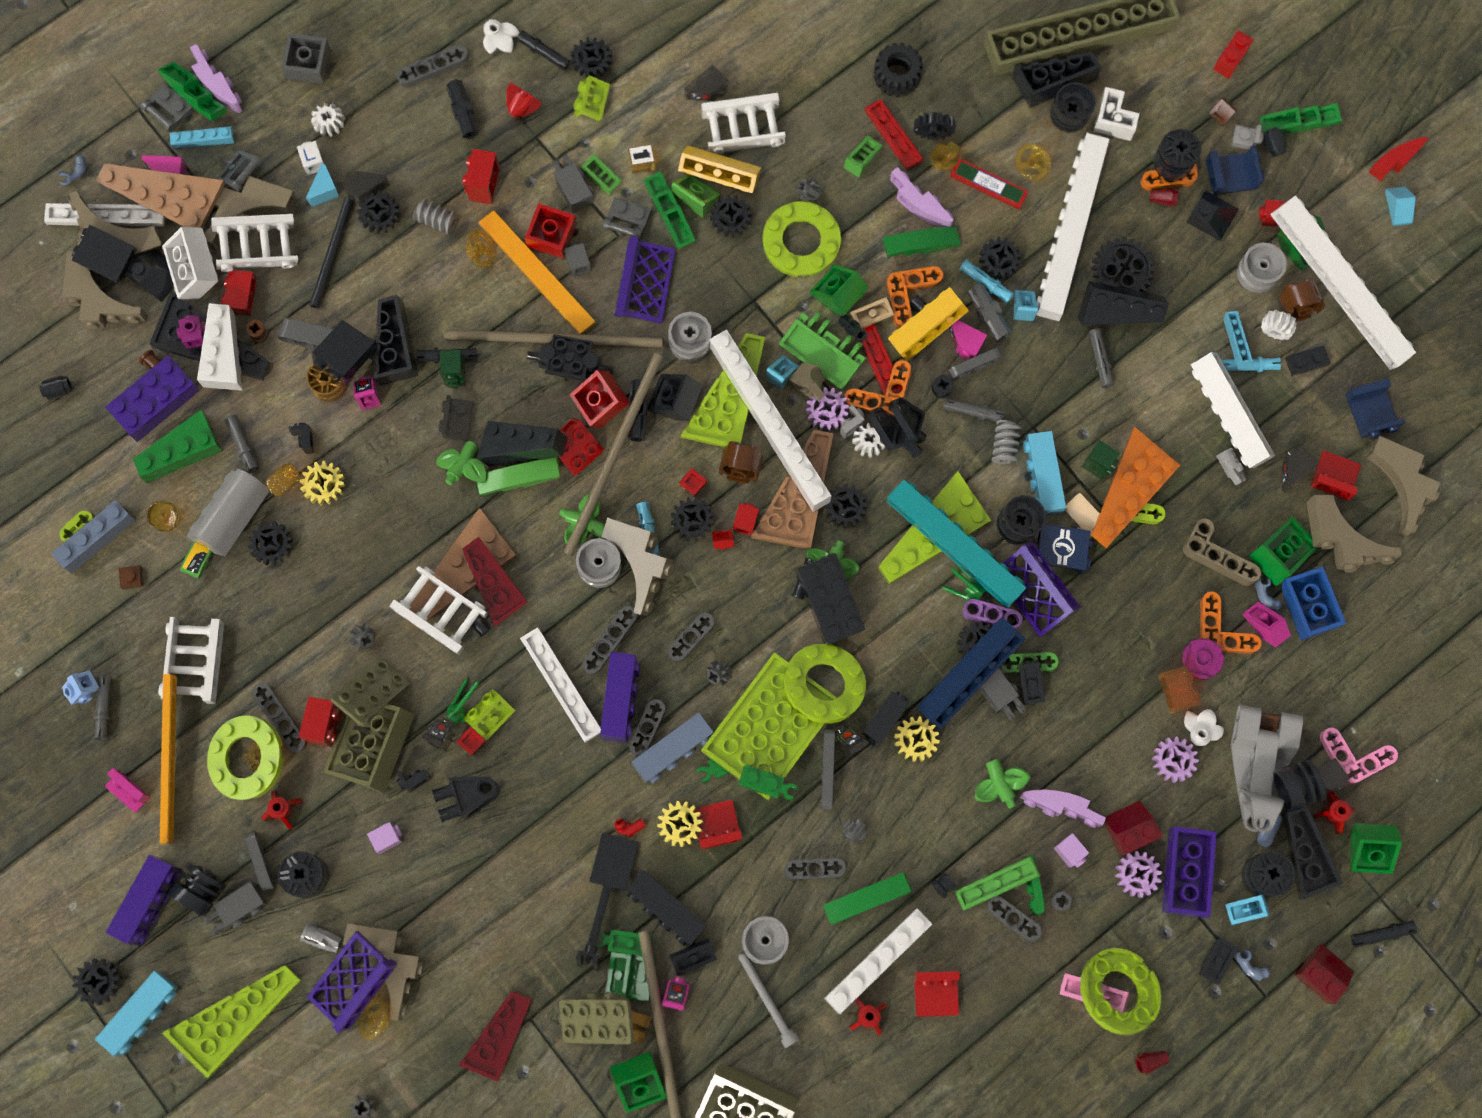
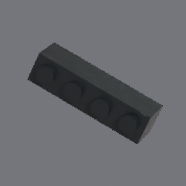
M644 870L626 888L629 891L627 896L636 904L640 901L645 906L643 910L650 917L653 918L656 915L661 920L659 925L667 932L670 929L677 934L675 939L683 946L686 944L691 946L707 927Z

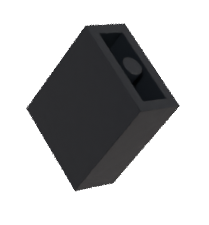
M89 224L88 228H84L80 238L82 240L79 246L76 245L72 251V261L120 284L125 275L124 271L129 267L137 248Z
M341 320L312 352L313 365L317 369L329 373L333 380L346 384L375 352V341L344 320Z
M892 691L867 725L861 737L877 749L910 704L907 702V697L900 692L895 693Z

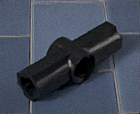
M452 80L446 84L452 102L451 107L455 120L458 121L463 139L475 138L479 133L473 117L474 112L470 99L467 98L462 80Z
M642 379L631 381L629 407ZM648 392L641 405L643 411L637 414L628 434V440L633 442L645 441Z

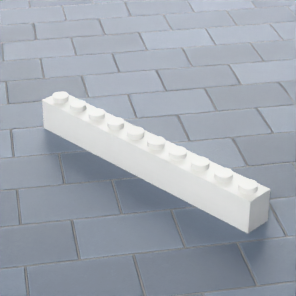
M1086 133L1084 140L1080 139L1077 149L1080 151V155L1075 157L1073 168H1076L1074 174L1071 173L1068 182L1071 188L1070 191H1066L1063 200L1066 203V207L1061 209L1059 220H1062L1060 226L1057 225L1054 237L1057 238L1056 244L1052 243L1049 255H1052V259L1047 261L1044 271L1048 274L1046 279L1043 278L1040 290L1043 291L1042 296L1037 298L1038 311L1036 315L1060 321L1063 315L1108 146V138Z
M1295 195L1270 214L1389 370L1399 367L1416 353L1412 343L1402 335L1400 328L1389 318L1388 312L1379 305L1375 295L1369 292L1364 281L1353 271L1352 265L1343 258L1339 248L1333 245L1329 240L1328 234L1319 227L1316 218L1306 210L1302 200L1298 199Z
M725 330L709 339L710 349L811 510L814 512L830 503L831 494L729 332Z

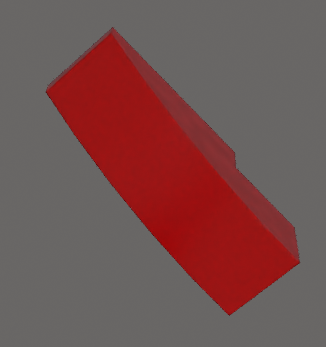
M1428 138L1413 139L1395 147L1382 156L1370 169L1369 173L1380 182L1391 169L1399 173L1426 143Z

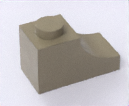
M804 362L788 378L799 393L819 401L825 396L821 390V384L825 379L820 374L822 372L821 369L815 364L811 365Z

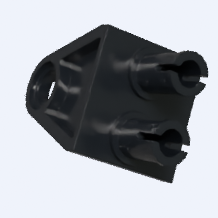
M899 397L893 400V406L891 407L894 416L881 407H877L869 412L870 422L889 452L904 447L913 458L918 457L922 453L923 449L918 444L923 443L927 437L921 430L925 418V413L906 399Z
M487 776L449 778V785L432 790L436 803L453 796L456 800L455 805L438 810L442 823L459 816L465 820L470 819L493 802L500 793L498 784ZM486 785H492L489 793H483Z

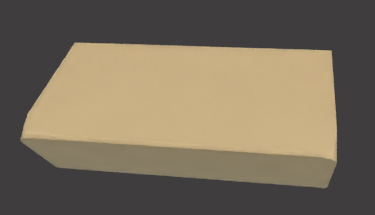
M887 297L851 311L849 316L852 320L858 321L861 328H865L894 316V312Z
M1078 493L1066 505L1064 511L1082 530H1089L1090 537H1092L1091 533L1100 513L1081 493Z

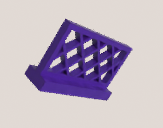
M630 236L614 316L622 317L623 315L662 323L675 249L638 241V238ZM640 247L647 248L651 255L643 259L639 254ZM661 252L670 254L669 260L664 263L660 261L657 255ZM654 257L659 266L651 270L646 261ZM643 264L648 273L639 277L635 270ZM662 269L666 274V278L659 282L653 273ZM648 276H651L656 283L650 288H647L642 281ZM639 282L645 291L636 296L632 286ZM659 287L663 294L662 297L655 300L650 291ZM645 294L652 300V303L646 307L639 300ZM636 301L641 310L638 312L628 311L629 304ZM655 305L659 310V316H650L647 309Z
M1032 541L1023 545L1016 553L1003 562V564L1011 569V575L1014 577L1015 570L1025 571L1024 586L1026 589L1015 601V604L1040 637L1080 608V605ZM1019 555H1022L1026 561L1025 568L1016 566V558ZM1029 572L1036 574L1038 577L1037 584L1028 583ZM1027 586L1037 588L1036 598L1027 597ZM1041 589L1048 590L1050 600L1040 599ZM1026 600L1035 602V612L1028 611ZM1040 603L1049 604L1048 615L1039 613ZM1053 605L1059 606L1064 614L1060 617L1053 616ZM1038 617L1048 618L1047 627L1043 630L1038 624Z
M357 931L307 998L334 1024L332 1028L337 1033L349 1030L398 964L393 959L388 960ZM357 939L362 943L363 953H355L354 943ZM368 955H374L379 960L376 967L369 968ZM355 956H363L364 968L356 969ZM344 957H350L351 969L342 970V959ZM358 971L365 972L363 984H357L356 972ZM344 972H351V985H344ZM332 973H337L338 975L337 986H330V975ZM352 987L353 997L351 1000H345L344 988ZM339 988L340 1001H331L330 989ZM325 989L326 1002H321L316 997L319 990ZM332 1004H340L341 1013L338 1017L332 1013Z

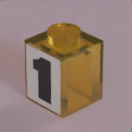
M651 144L628 148L633 174L655 170L658 156L657 151L652 150Z

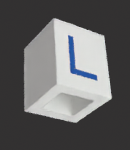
M308 141L298 146L297 149L307 175L317 173L324 162L316 141Z

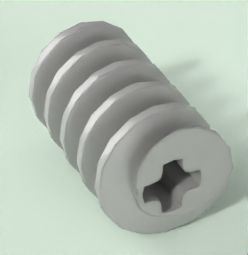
M426 198L417 205L413 213V220L418 219V222L422 224L425 222V225L429 227L432 225L433 229H439L440 232H446L447 235L453 233L457 223L454 210L449 215L447 207L441 211L440 204L434 208V202L431 201L427 205Z
M998 420L996 422L998 426L995 429L997 434L994 437L996 442L993 445L995 449L992 452L994 457L991 461L996 464H1009L1011 461H1017V457L1012 456V454L1018 453V450L1013 448V446L1019 445V442L1015 441L1014 438H1020V434L1015 433V431L1021 430V427L1012 421Z

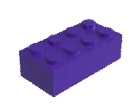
M168 355L106 405L105 408L128 434L138 442L197 394L199 389Z
M610 653L600 730L602 740L627 743V738L632 736L633 726L630 723V717L634 718L635 705L632 702V698L637 696L638 685L635 677H639L640 661H637L636 655Z
M1176 826L1169 828L1162 913L1200 918L1210 917L1217 832Z
M148 855L105 933L128 945L140 946L141 943H145L149 937L150 932L148 931L151 925L155 924L160 917L159 911L162 905H165L170 899L167 892L175 881H180L182 869L160 857Z

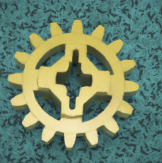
M325 461L320 466L317 462H314V468L307 466L309 472H302L305 479H300V483L304 485L300 489L302 492H306L304 496L307 499L311 498L310 501L313 504L318 500L321 506L324 501L331 504L330 499L332 498L337 501L336 495L343 494L340 487H345V483L342 482L345 478L343 474H340L341 470L338 467L335 468L333 463L327 466ZM323 471L330 472V473H332L333 475H331V474H328V475H327V474H325ZM321 477L323 478V480H325L323 485L324 489L322 488V486H320L322 481ZM313 491L320 492L322 495L314 494Z
M921 716L918 717L917 721L910 717V723L904 720L902 722L904 727H897L900 734L894 735V738L899 739L895 746L901 747L898 751L899 754L906 753L905 759L911 756L912 762H915L917 757H919L922 762L924 761V755L930 758L932 756L930 751H937L934 745L940 743L939 740L935 739L939 732H933L935 725L929 726L928 719L922 722ZM912 726H920L919 729L916 730L908 729ZM926 730L930 735V740L926 738ZM921 732L920 741L913 747V737ZM903 736L908 741V748L904 744ZM918 748L926 749L923 752H914Z
M677 801L675 807L669 803V810L662 809L665 815L658 816L662 823L658 824L657 827L663 828V831L659 833L660 836L666 835L664 841L669 842L672 840V846H676L678 842L680 847H684L685 842L691 845L692 838L697 840L699 838L696 833L703 831L699 828L703 821L698 820L701 813H694L696 809L694 805L688 808V802H685L682 806L681 802ZM680 810L678 815L669 817L673 812ZM688 813L693 817L694 824L690 823ZM682 819V822L688 825L689 827L684 826L679 828V826H677L675 823H672V821L677 822L681 821ZM667 824L671 825L673 829L672 835L668 831ZM692 831L688 836L681 838L683 833Z

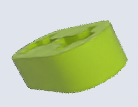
M1146 503L1139 511L1143 513H1138L1131 521L1153 525L1159 524L1165 517V510L1159 505ZM1156 510L1157 514L1160 516H1158L1157 519H1154V515L1147 513H1153V511Z
M88 511L77 513L60 530L61 540L65 542L69 539L66 534L68 531L73 532L72 534L74 535L86 525L83 523V517L88 518L87 520L90 522L94 515Z

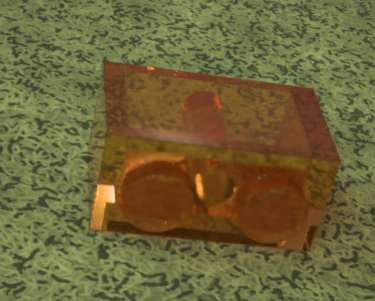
M1187 666L1169 670L1159 675L1171 715L1199 706L1200 697L1197 690L1193 688V675L1190 670L1188 671Z

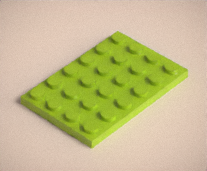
M775 652L701 749V752L739 780L745 764L785 778L825 724L806 718V715L797 708L794 709L784 690V674L789 662ZM806 675V685L813 696L826 701L837 699L836 696ZM758 793V794H760L761 796H763L765 799H767V800L770 799V796H767V795Z

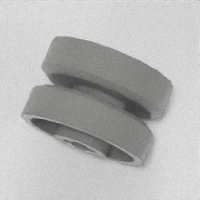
M1255 244L1248 249L1237 266L1238 281L1250 292H1267L1274 288L1285 273L1286 258L1283 252L1273 244Z
M695 312L681 313L673 319L669 326L668 338L670 350L674 356L686 362H695L704 358L710 351L709 339L712 338L711 325L708 320Z
M598 538L591 539L580 547L576 555V567L582 581L595 588H604L615 583L620 576L622 564L620 553L614 544L608 540Z
M768 916L758 917L751 921L744 929L742 936V947L747 957L753 962L762 965L773 964L781 959L787 951L789 944L788 932L784 925L776 918ZM764 936H767L769 943L766 945L761 942V938H764Z

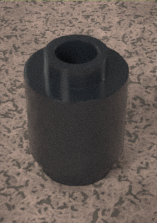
M1277 127L1266 130V135L1263 138L1268 153L1272 155V158L1286 153V147L1288 146L1282 129L1278 130Z
M60 375L43 380L39 389L43 397L51 400L67 395L68 392L72 391V385L68 376L62 377Z

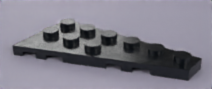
M170 291L149 345L153 348L200 362L202 346L189 349L185 347L177 334L178 320L184 319L188 315L199 316L202 322H206L207 316L196 310L186 301L178 299L177 295ZM237 338L241 375L264 381L270 366L269 360Z

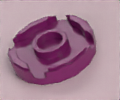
M1198 638L1186 645L1182 653V662L1184 668L1191 676L1198 679H1208L1220 672L1224 664V654L1221 647L1215 641L1208 638Z

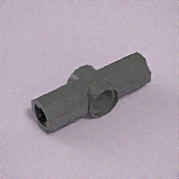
M978 283L969 289L967 293L976 307L978 318L984 325H987L995 341H1002L1011 335L1012 332L1002 317L1001 307L997 301L992 300L983 283Z

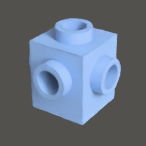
M90 670L72 674L67 678L68 681L62 687L64 695L68 698L71 705L79 702L80 704L89 702L93 694L99 689Z

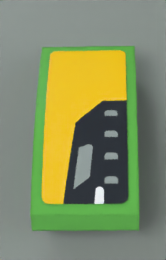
M193 542L181 565L180 571L199 579L208 566L209 558L213 552L203 544Z

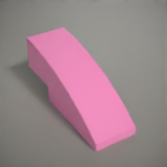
M1065 973L1059 994L1083 1002L1080 990L1081 978ZM1102 984V993H1104L1103 997L1111 1004L1114 1010L1125 1012L1130 994Z

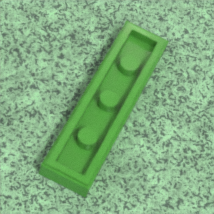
M1032 856L962 887L956 890L955 893L964 911L1041 875Z

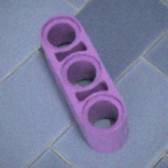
M977 599L968 600L962 609V615L966 620L975 623L982 621L983 625L990 623V627H993L1001 617L1006 621L1007 617L1015 618L1017 624L1012 626L1016 630L1022 623V615L1018 611ZM974 606L977 609V614H970L967 607ZM987 612H995L997 619H989Z

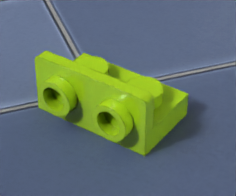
M588 76L584 81H581L578 86L579 97L575 100L573 107L575 109L574 116L579 117L582 114L600 121L603 116L610 84L592 76Z
M492 689L482 697V700L474 708L469 710L464 720L487 741L515 710Z

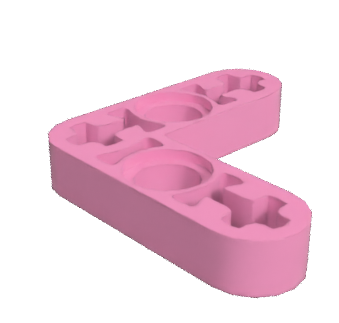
M1328 728L1320 734V741L1341 778L1348 784H1354L1391 765L1398 758L1397 750L1387 745L1356 761L1337 729ZM1328 734H1333L1335 736V738L1332 739L1333 742L1327 741L1326 738L1328 737ZM1340 744V747L1332 750L1331 747ZM1338 750L1346 753V760L1344 762L1337 759L1336 753ZM1385 752L1391 753L1389 759L1386 758L1379 761L1378 757L1383 756ZM1370 759L1374 762L1375 767L1372 771L1366 769L1364 765L1365 760ZM1359 768H1360V770L1362 771V772H1359V773L1355 774V775H1354V778H1353V777H1351V778L1348 777V774L1350 773V771H1354V770H1357V769H1359Z

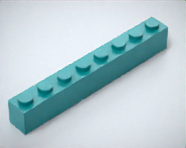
M903 480L888 495L886 502L1005 608H1009L1025 591L1026 587L1023 580L1018 576L1014 577L1011 575L1005 564L994 560V556L989 550H983L973 536H967L957 522H951L944 510L934 507L932 500L926 495L922 496L912 482L909 481L907 483Z

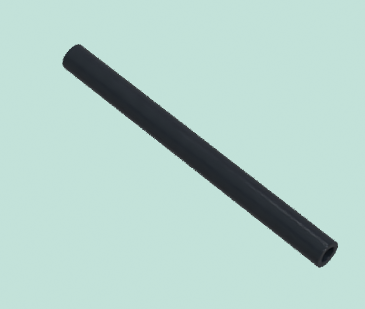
M344 198L309 306L312 308H319L354 203L350 198Z

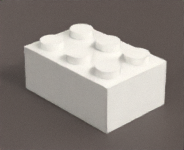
M181 227L162 246L178 299L199 300L218 282V276L215 272L207 239L202 228Z

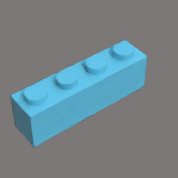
M1052 431L1028 434L1025 441H1023V449L1025 453H1028L1027 470L1032 475V479H1030L1031 491L1035 492V499L1043 505L1046 515L1063 513L1066 509Z
M154 971L95 1040L113 1056L125 1055L132 1047L131 1042L136 1037L139 1038L147 1030L145 1026L161 1014L162 1011L160 1009L164 1004H169L176 997L177 994L175 992L179 987L161 971Z

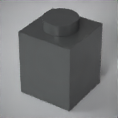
M573 243L564 248L572 277L591 272L583 243Z

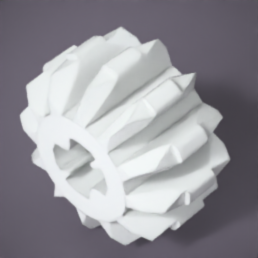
M324 102V107L317 106L318 111H312L313 118L311 122L316 132H320L323 136L328 133L332 137L333 132L339 134L338 128H344L343 122L345 117L339 107L336 108L333 103L328 107Z
M1268 311L1262 320V332L1274 339L1281 341L1284 339L1289 340L1293 333H1295L1296 319L1291 317V314L1284 313V311Z
M867 423L866 429L863 426H859V431H855L853 434L855 438L852 439V444L856 445L854 450H862L861 456H864L865 452L868 453L869 458L872 457L873 452L878 456L880 450L885 448L876 430L871 428L870 423ZM866 438H868L869 440L873 439V442H866Z

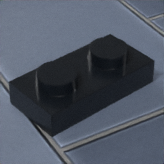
M1324 345L1288 355L1285 358L1291 376L1331 364Z
M1039 661L1019 663L1018 671L1023 703L1028 705L1045 702Z
M1217 937L1198 975L1215 985H1219L1238 947L1221 937Z
M709 938L669 955L677 976L717 960Z

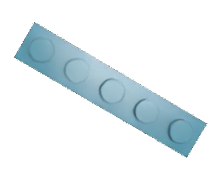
M231 127L170 133V144L173 149L234 143V132Z
M1238 311L1226 312L1223 321L1238 370L1250 369L1253 360Z

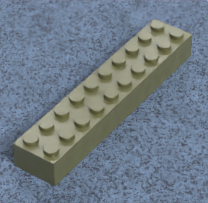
M1107 0L987 31L984 45L994 75L998 76L1013 72L1015 65L1027 66L1032 62L1044 63L1055 58L1060 60L1067 58V56L1083 54L1175 30L1180 16L1174 0Z

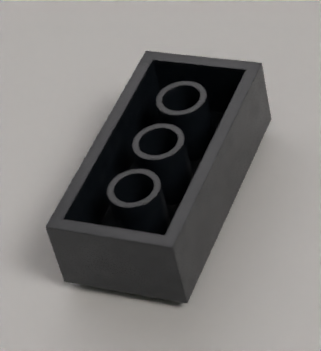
M830 553L795 567L824 644L829 645L866 630L836 553Z

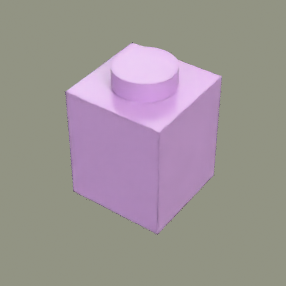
M391 822L367 834L378 854L402 843L400 837L403 834L398 825L394 826Z
M1073 833L1054 847V850L1069 868L1074 865L1077 868L1087 860L1085 856L1089 854Z

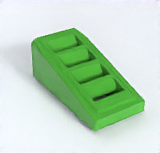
M867 135L846 158L844 168L855 176L860 177L881 151L883 145ZM866 145H868L869 147H871V148L874 149V150H873V151L870 150L869 148L866 147Z
M595 154L581 167L584 175L608 195L622 182ZM594 164L596 167L591 171L589 168ZM600 169L602 172L596 176L595 173ZM605 174L608 175L603 182L600 180ZM613 179L614 182L608 187L606 184Z

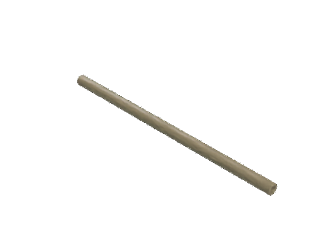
M446 329L444 331V339L551 343L553 333ZM556 334L593 341V345L661 348L663 346V338Z
M654 353L569 538L563 552L568 556L572 557L662 362L663 356Z
M649 931L639 932L670 1117L682 1118Z

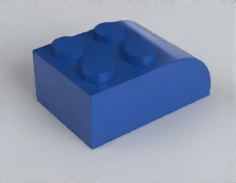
M1323 567L1283 580V596L1301 641L1338 629L1346 624Z

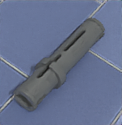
M1093 329L1089 331L1097 364L1096 372H1099L1102 388H1110L1114 386L1110 370L1112 366L1108 362L1101 329Z
M947 397L943 409L977 417L982 421L985 419L995 422L1003 420L1005 411L988 408L987 405L979 406Z
M237 415L228 416L225 418V422L236 444L237 454L242 459L247 473H253L260 468L255 460L254 450L247 441Z
M103 676L98 677L99 689L97 691L96 715L93 716L95 721L93 739L100 740V732L102 740L108 739V722L111 718L109 716V702L112 677L105 676V685Z

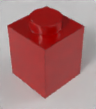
M1266 200L1263 206H1260L1258 217L1261 218V225L1280 227L1270 214L1286 201Z
M739 503L733 524L734 532L752 536L759 514V509L754 504L744 503L743 505Z

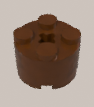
M1313 278L1299 284L1290 283L1284 287L1285 291L1278 297L1284 313L1291 314V317L1296 319L1295 322L1309 319L1312 317L1311 313L1316 311L1318 314L1325 307L1324 300Z
M730 441L728 446H725L723 449L719 474L722 476L724 473L727 475L728 480L737 483L748 484L753 479L754 482H757L763 460L760 448L755 445L744 446L738 442Z

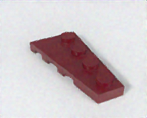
M479 536L462 548L494 626H497L528 603Z
M511 991L458 1066L499 1082L532 999Z

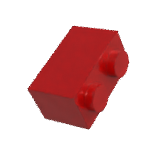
M1237 30L1219 57L1213 70L1230 79L1248 52L1254 39Z
M233 270L228 272V276L224 279L226 290L225 295L221 297V305H229L235 315L251 316L257 282L253 272Z

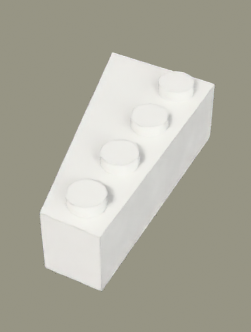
M209 303L197 380L206 388L243 391L238 357L239 349L237 347L235 313L229 305Z

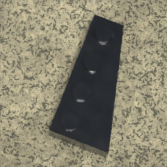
M1088 52L1067 56V59L1057 60L1055 58L1044 63L1032 62L1027 66L1015 65L1012 79L1028 107L1032 108L1055 98L1057 92L1068 83L1079 82L1087 85L1098 80L1101 66L1094 54Z
M1089 281L1077 318L1082 325L1158 323L1164 321L1169 303L1164 296Z
M398 295L379 299L377 307L378 329L376 335L377 348L374 362L376 364L374 380L382 386L419 375L404 302Z
M487 421L477 459L487 466H495L498 463L525 462L535 458L540 460L562 457L568 437L555 428Z
M1307 804L1303 809L1283 813L1299 899L1304 900L1343 884Z

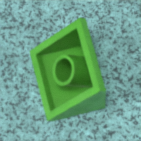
M687 174L672 183L674 198L702 218H704L714 205V202L721 196L720 193L694 175Z

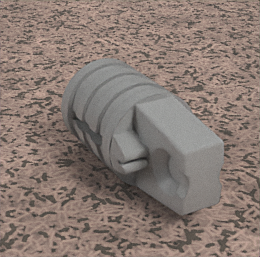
M1232 448L1216 456L1228 478L1232 479L1235 485H1239L1247 480L1242 471L1244 470L1242 464Z
M307 923L300 939V941L311 944L314 947L332 952H337L342 940L329 931L318 928L310 923Z

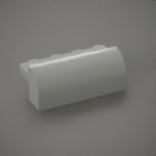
M231 470L226 475L223 484L213 494L212 500L202 510L201 516L191 526L190 532L186 537L191 541L203 544L213 553L225 557L270 489L243 470Z

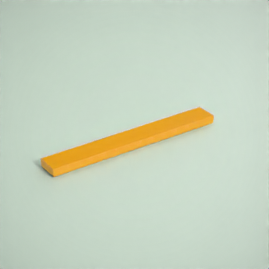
M494 210L479 221V225L579 335L584 334L596 324L595 320Z
M163 674L160 844L174 842L177 676L172 674Z

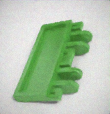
M816 312L805 326L804 324L809 317L801 313L779 342V345L802 362L817 365L822 371L820 374L843 391L866 359L861 354L856 356L863 344L861 342L856 343L847 356L843 351L851 343L852 336L848 335L837 349L836 347L841 340L829 331H826L831 321L826 319L815 333L811 329L820 319L821 314Z

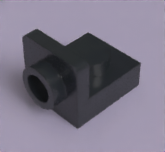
M295 423L294 426H289V432L292 436H298L299 447L306 454L314 453L313 430L309 424Z
M425 770L413 772L409 775L410 779L408 780L402 772L396 773L399 777L396 780L402 790L406 789L409 793L431 780Z

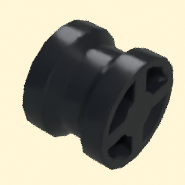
M946 375L936 377L932 386L934 396L940 399L948 397L953 388L952 379Z
M945 872L940 874L938 880L931 882L932 887L943 899L947 897L948 892L954 891L957 888Z

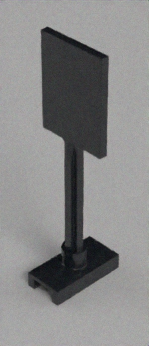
M602 833L589 882L602 885L603 889L588 944L585 945L584 951L578 950L576 963L579 967H581L582 961H585L587 965L593 963V970L598 971L600 961L599 955L596 954L598 949L596 945L611 889L627 890L639 842Z

